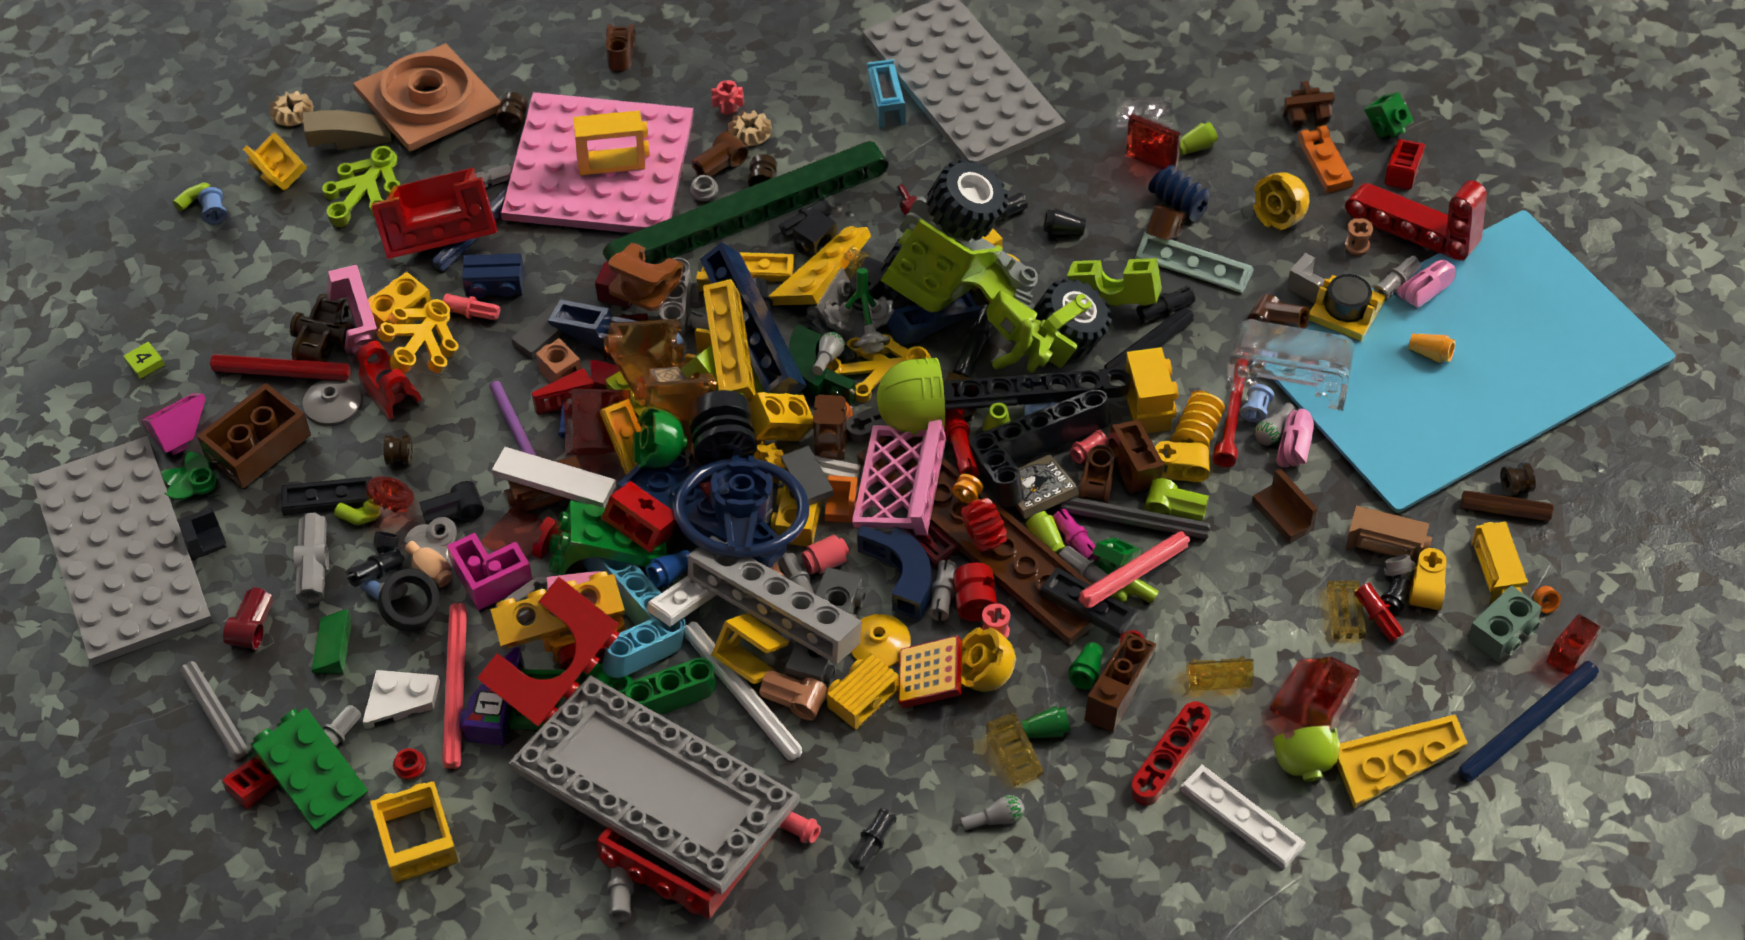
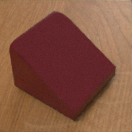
M590 360L591 379L595 385L596 395L607 394L605 380L621 371V366L598 360Z

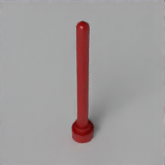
M1246 352L1239 353L1237 357L1223 438L1214 448L1212 459L1220 467H1233L1237 462L1238 449L1234 444L1249 363V355Z

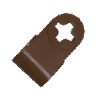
M607 24L605 45L608 67L613 71L622 72L631 67L633 48H635L636 41L634 24H630L629 27H613L612 24Z
M1154 205L1146 233L1166 240L1178 238L1184 227L1186 214L1178 213L1175 210L1160 205Z
M1096 445L1089 450L1084 474H1082L1079 498L1101 500L1109 504L1115 460L1114 452L1110 447Z

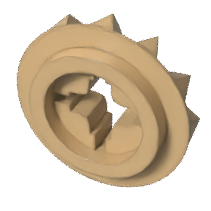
M295 91L293 94L286 92L285 96H276L275 102L270 103L269 112L271 118L277 124L294 126L303 123L302 112L313 111V103L307 94L300 95L298 91ZM289 105H293V106H294V108H293V111H294V112H291V110H289V108H288Z
M755 110L751 114L743 111L741 116H733L732 122L728 123V132L746 146L758 145L766 141L771 135V121L766 119L764 113L757 115ZM745 125H747V126L755 125V128L748 127L747 129H745Z

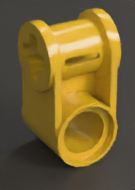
M1161 441L1155 446L1164 465H1167V472H1164L1163 469L1160 478L1193 483L1203 482L1209 478V448L1205 444L1199 442ZM1165 449H1167V456H1166V457H1164V451H1165Z
M1427 548L1420 553L1413 573L1409 605L1441 611L1445 596L1447 564L1446 556L1442 551L1436 548Z

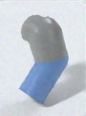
M371 579L362 583L360 587L378 601L379 593L385 582L379 583L375 579ZM407 583L400 584L393 589L390 601L399 599L407 593Z

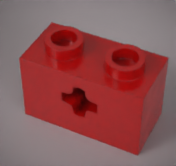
M631 481L610 496L601 517L605 522L650 553L670 538L676 525L672 509Z

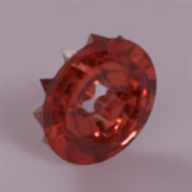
M386 476L375 477L368 482L366 487V496L373 500V505H380L383 507V510L390 509L394 513H397L398 510L406 512L414 502L412 490L396 478Z

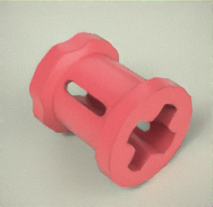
M997 603L986 606L982 612L984 623L982 629L994 628L1008 639L1010 634L1008 626L1010 612L1008 608Z

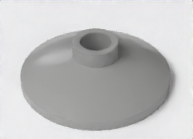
M323 379L313 384L307 390L303 398V409L307 417L317 424L337 425L351 419L358 412L362 403L361 392L358 386L350 380Z

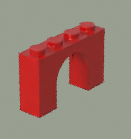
M559 576L538 603L562 621L573 635L575 654L568 669L552 679H534L525 675L497 653L477 677L479 681L537 726L542 722L546 723L558 710L555 705L562 696L567 700L580 685L575 681L582 671L589 674L600 660L595 656L600 648L605 646L609 649L620 635L616 631V628L620 625Z

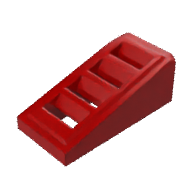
M1398 139L1387 166L1385 184L1411 189L1426 144Z
M584 368L531 393L534 410L537 415L562 409L563 401L567 400L569 395L584 397L589 402L597 399L594 382Z
M256 758L237 768L222 780L226 792L247 810L278 784L270 773L266 775L261 771L264 765ZM254 775L260 778L256 782L252 779ZM245 783L249 785L247 788L243 787Z

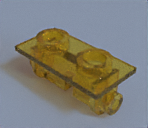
M1244 656L1234 659H1221V661H1197L1192 659V662L1186 663L1187 675H1189V691L1253 687L1254 661L1253 659H1245Z

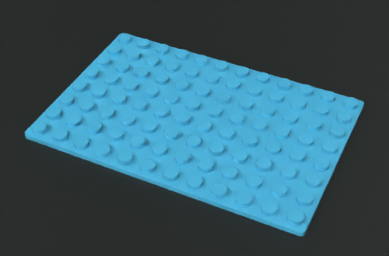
M1525 210L1519 211L1483 230L1481 242L1465 260H1455L1438 253L1421 262V268L1413 276L1438 260H1446L1455 266V279L1447 288L1418 309L1400 298L1396 291L1384 302L1362 341L1309 321L1305 331L1290 330L1253 351V358L1300 409H1306L1310 412L1314 425L1387 505L1397 513L1408 509L1672 363L1675 358V353ZM1412 334L1449 335L1450 339H1455V350L1451 361H1443L1440 364L1409 350V341Z

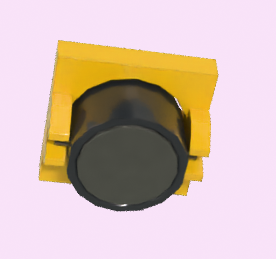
M1352 274L1332 275L1330 279L1325 278L1323 287L1320 286L1316 302L1310 311L1309 321L1362 341L1383 306L1386 295L1371 290L1369 283L1360 276Z

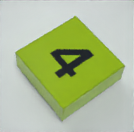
M149 341L123 355L125 362L139 379L165 365L162 357Z

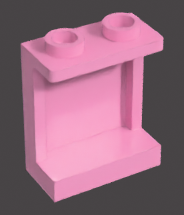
M356 264L328 271L326 289L329 301L347 298L356 328L346 331L344 349L346 354L354 353V355H357L358 350L362 346L375 341L377 331Z

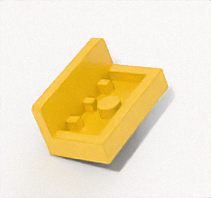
M275 132L256 151L247 145L243 148L249 156L247 162L258 172L260 170L263 172L260 177L271 187L276 184L285 191L308 168Z

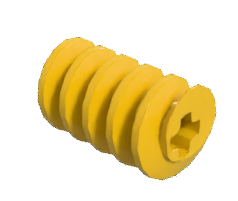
M1196 390L1191 392V396L1172 435L1171 442H1199L1209 448L1210 441L1213 439L1214 432L1217 430L1218 423L1221 420V415L1225 411L1223 401L1206 391Z

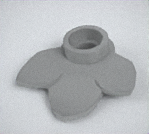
M439 517L431 521L429 525L415 526L407 533L404 539L406 544L414 541L420 548L428 547L434 549L449 562L450 570L453 568L447 545L455 542L457 527L451 519ZM445 527L443 534H436L440 528Z

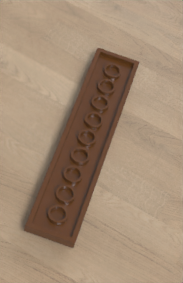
M882 436L879 438L878 443L884 447L893 441L894 438L892 436ZM912 437L906 442L913 448L922 439ZM900 445L889 454L894 459H897L907 451ZM868 447L857 455V462L863 468ZM882 457L873 464V467L879 471L890 462L885 457ZM912 457L901 466L908 472L917 466L918 462ZM942 458L930 522L957 545L958 550L973 563H984L990 566L993 570L994 581L1070 646L1094 625L1041 596L1040 588L1057 567L1090 586L1092 583L983 491L978 495V499L988 498L995 504L1001 519L1004 521L1007 539L1006 542L993 550L979 551L973 545L970 537H968V533L964 528V522L962 521L961 511L968 503L959 500L952 491L960 476V472ZM895 469L884 478L889 483H892L901 477L902 474ZM906 482L897 488L896 491L903 496L911 491L913 486Z

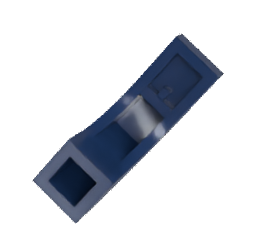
M862 525L857 533L858 552L892 565L901 575L892 591V610L921 621L931 599V566L925 549L912 535L896 526L891 535H887L880 529H872Z

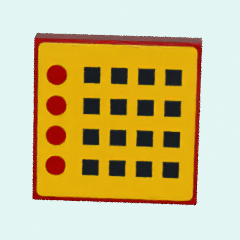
M958 635L900 649L898 703L902 708L961 695L962 640Z

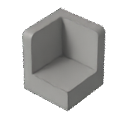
M1305 253L1290 269L1287 289L1315 304L1320 286L1323 287L1325 279L1313 273L1315 257Z

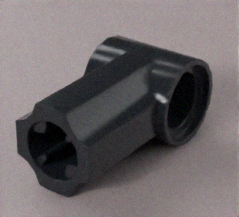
M472 481L459 482L451 488L450 493L419 502L426 525H429L431 521L439 517H446L451 520L459 518L462 521H472L484 513V506L479 492Z

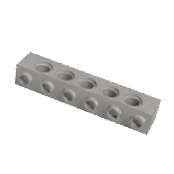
M714 536L710 537L712 540L725 543ZM700 547L688 555V578L836 665L860 644L861 620L808 591L803 586L787 579L777 571L761 564L754 558L721 556Z

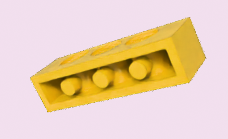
M606 571L590 575L588 577L589 581L577 584L576 580L567 582L582 595L588 592L597 596L595 605L611 618L625 615L614 574L608 575ZM545 589L528 593V599L515 602V598L502 600L496 603L497 608L490 609L500 646L503 650L570 631L562 621L552 616L548 610L538 603L546 593ZM530 610L536 615L534 622L527 626L521 625L518 622L519 615L523 611Z

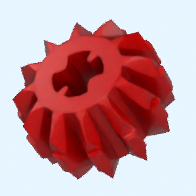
M978 499L962 508L961 514L965 525L964 528L973 545L979 551L993 550L1006 542L1007 530L1004 527V521L1001 519L995 504L990 499Z

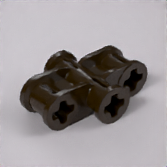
M321 293L317 297L309 317L304 316L301 312H296L293 315L290 323V335L296 338L292 347L293 360L327 362L334 343L340 344L343 348L345 347L346 331L354 329L353 324L347 322L351 314L347 298L329 301L328 295Z

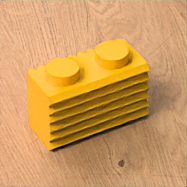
M870 654L864 660L858 659L853 663L849 674L842 680L837 679L829 686L827 690V707L856 730L873 713H876L877 709H880L886 701H889L890 697H893L898 692L899 675L873 654Z

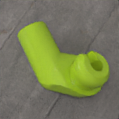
M202 182L187 188L172 201L174 207L182 212L198 198L200 191L210 187V184Z
M369 499L364 503V507L359 509L339 503L334 511V516L356 526L375 521L381 514L380 503L374 499Z
M1136 579L1110 595V597L1124 603L1128 597L1137 595L1152 604L1159 591L1145 582Z

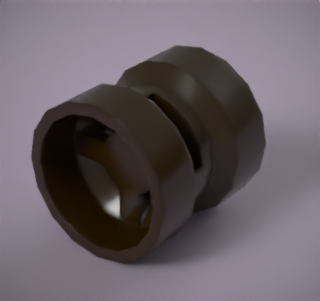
M516 92L505 93L495 116L497 124L507 130L519 129L524 119L523 115L528 107L527 99Z
M766 154L754 156L750 161L748 186L752 187L775 178L778 166L776 159Z

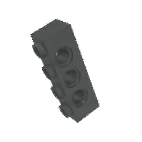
M826 567L815 595L829 601L833 605H842L838 608L857 618L855 612L857 607H863L867 591L863 589L862 576ZM796 641L785 666V672L787 676L801 681L804 678H814L826 686L827 683L831 684L834 680L836 665L823 656L812 657L819 654Z

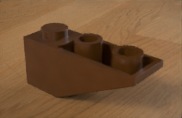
M1126 633L1088 695L1084 721L1114 733L1130 705L1156 648V643L1132 633Z

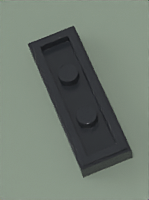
M372 476L281 485V511L283 516L334 511L339 503L352 508H362L366 501L374 499Z
M1057 567L1040 588V595L1120 639L1135 620L1137 611L1110 596L1093 607L1086 608L1084 604L1079 602L1078 598L1080 597V592L1090 585Z

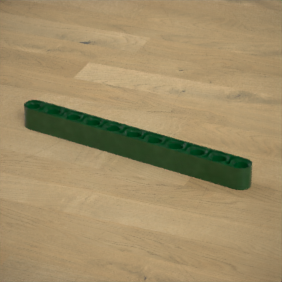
M867 141L616 239L604 247L603 256L609 262L616 253L622 252L629 244L636 243L646 248L645 263L659 264L668 258H675L819 201L822 198L877 178L887 171L889 162L876 143Z

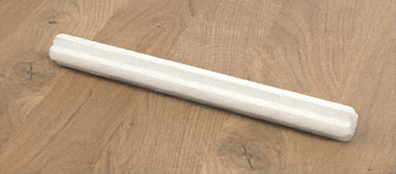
M694 621L686 625L684 631L686 639L702 658L709 660L713 664L716 675L786 759L794 761L802 754L801 745L741 675L711 655L715 643L701 626Z

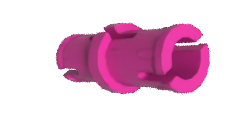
M1061 509L1063 516L1057 511L1053 515V519L1058 530L1065 537L1067 546L1073 547L1088 560L1093 559L1097 562L1099 556L1092 554L1096 545L1089 539L1088 531L1083 526H1079L1066 509Z

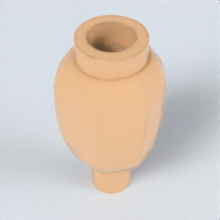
M410 541L405 546V550L412 556L411 564L413 569L429 575L440 588L446 586L452 580L453 574L450 572L449 562L437 551L428 547L420 548L414 541Z

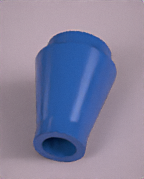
M683 550L679 553L652 559L651 563L646 566L649 580L656 587H667L688 569V555L690 552Z

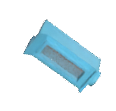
M894 59L867 63L868 85L879 128L885 127V111L897 110L900 124H906V102H904Z

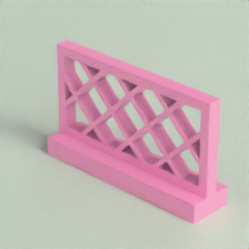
M941 420L930 421L928 429L918 431L920 433L916 435L910 432L903 433L886 425H873L852 520L854 527L864 525L869 528H895L896 526L898 528L914 529L915 535H928L946 443ZM879 436H892L894 438L893 441L884 447L878 443ZM913 436H923V440L913 448L906 442ZM901 445L907 452L894 459L889 453ZM882 457H885L890 463L877 471L873 464ZM913 457L918 462V465L907 472L901 465ZM897 469L902 476L889 483L884 477ZM877 481H880L884 488L872 496L868 492V488ZM909 482L913 489L901 496L896 489ZM891 493L897 500L884 508L878 501ZM873 505L880 511L873 517H862L863 512ZM902 506L908 510L907 518H894L891 515Z

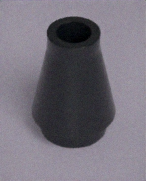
M1054 208V210L1047 209L1043 231L1049 232L1050 235H1083L1086 219L1079 218L1057 208Z

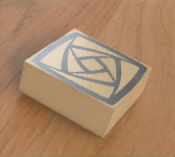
M678 367L650 369L649 380L658 394L679 393L687 390V381Z

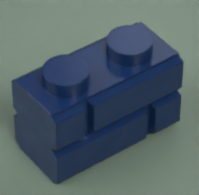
M521 253L464 255L462 282L465 296L483 298L485 296L498 295L502 297L523 295L525 271Z

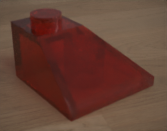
M1130 114L1128 118L1126 156L1161 170L1174 165L1176 166V172H1178L1181 133L1159 121L1142 115Z

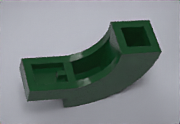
M797 324L790 338L789 351L807 385L801 392L813 402H815V396L818 395L843 396L846 398V402L852 406L856 400L855 381L825 368L822 375L814 374L812 368L818 359L819 340L822 335Z

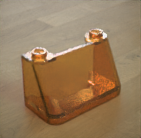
M677 319L610 323L609 334L604 339L605 350L611 354V357L632 390L634 399L645 408L650 407L669 412L678 418L679 421L689 424L687 411L691 403L699 396L715 391L717 381L712 373L700 374L699 378H694L693 375L687 378L681 371V368L686 363L683 360L685 346L683 343L678 344L676 339L677 331H681L679 321ZM678 367L686 379L652 383L649 379L650 369Z

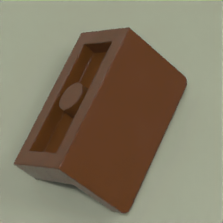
M1280 468L1274 471L1272 485L1253 495L1252 504L1290 544L1314 530L1318 509Z

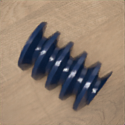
M1174 165L1158 171L1148 184L1149 192L1155 194L1157 198L1164 200L1166 204L1172 205L1173 209L1185 213L1186 217H1189L1191 221L1199 220L1207 210L1210 190L1208 188L1201 190V183L1196 182L1193 184V178L1190 176L1184 178V172L1180 170L1176 172V166Z

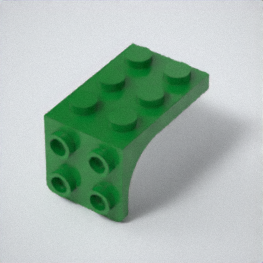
M570 500L566 512L562 511L560 513L557 535L552 534L549 541L548 551L552 552L549 572L553 573V576L564 575L573 563L590 557H601L646 567L651 563L652 559L667 555L666 541L650 553L601 519L605 508Z
M307 707L300 712L296 708L291 710L280 719V722L277 724L278 728L273 731L269 727L264 729L250 743L251 749L247 755L251 760L256 758L264 765L313 831L369 791Z

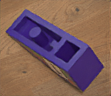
M514 647L505 659L520 670L524 668L521 648ZM483 683L469 698L467 709L461 711L460 729H464L467 742L505 746L512 706Z

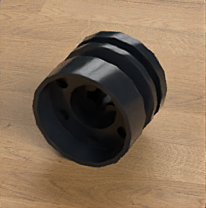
M728 390L712 391L699 396L691 403L687 412L694 455L700 465L704 466L718 460L729 459L733 455H739V458H748V456L755 455L757 442L749 401L744 395Z

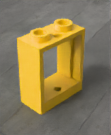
M640 110L573 117L579 176L646 169L645 157H650L648 140L643 141V138H649L647 121H641ZM635 136L636 147L588 151L587 141Z
M434 781L419 783L410 789L394 794H384L379 799L370 801L395 883L459 862ZM433 807L443 838L395 853L386 821Z

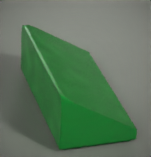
M348 609L321 618L312 673H344L352 627V618Z

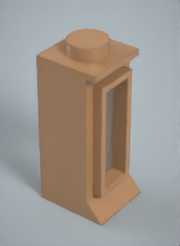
M1356 505L1345 550L1357 546L1358 548L1390 556L1407 554L1410 555L1411 561H1417V565L1420 553L1424 549L1430 548L1433 537L1427 536L1429 523Z

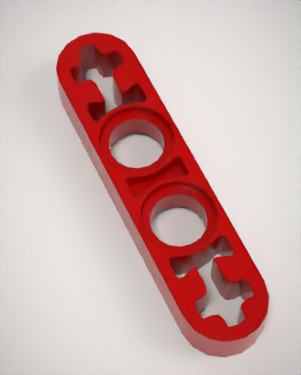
M1192 701L1182 708L1134 776L1131 795L1137 803L1142 805L1154 804L1161 797L1209 727L1211 717L1210 710L1204 703ZM1196 714L1200 715L1201 719L1197 718L1192 724V728L1190 729L1188 727L1190 723V716L1195 717ZM1181 735L1188 740V744L1183 747H1177L1171 743L1170 739L1173 736ZM1158 759H1166L1172 764V767L1168 770H1159L1155 767L1154 762ZM1150 777H1153L1152 790L1140 791L1141 787L1147 786Z

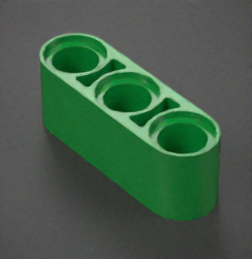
M705 658L692 659L634 680L626 687L625 695L655 713L662 715L710 697L716 689L714 667Z

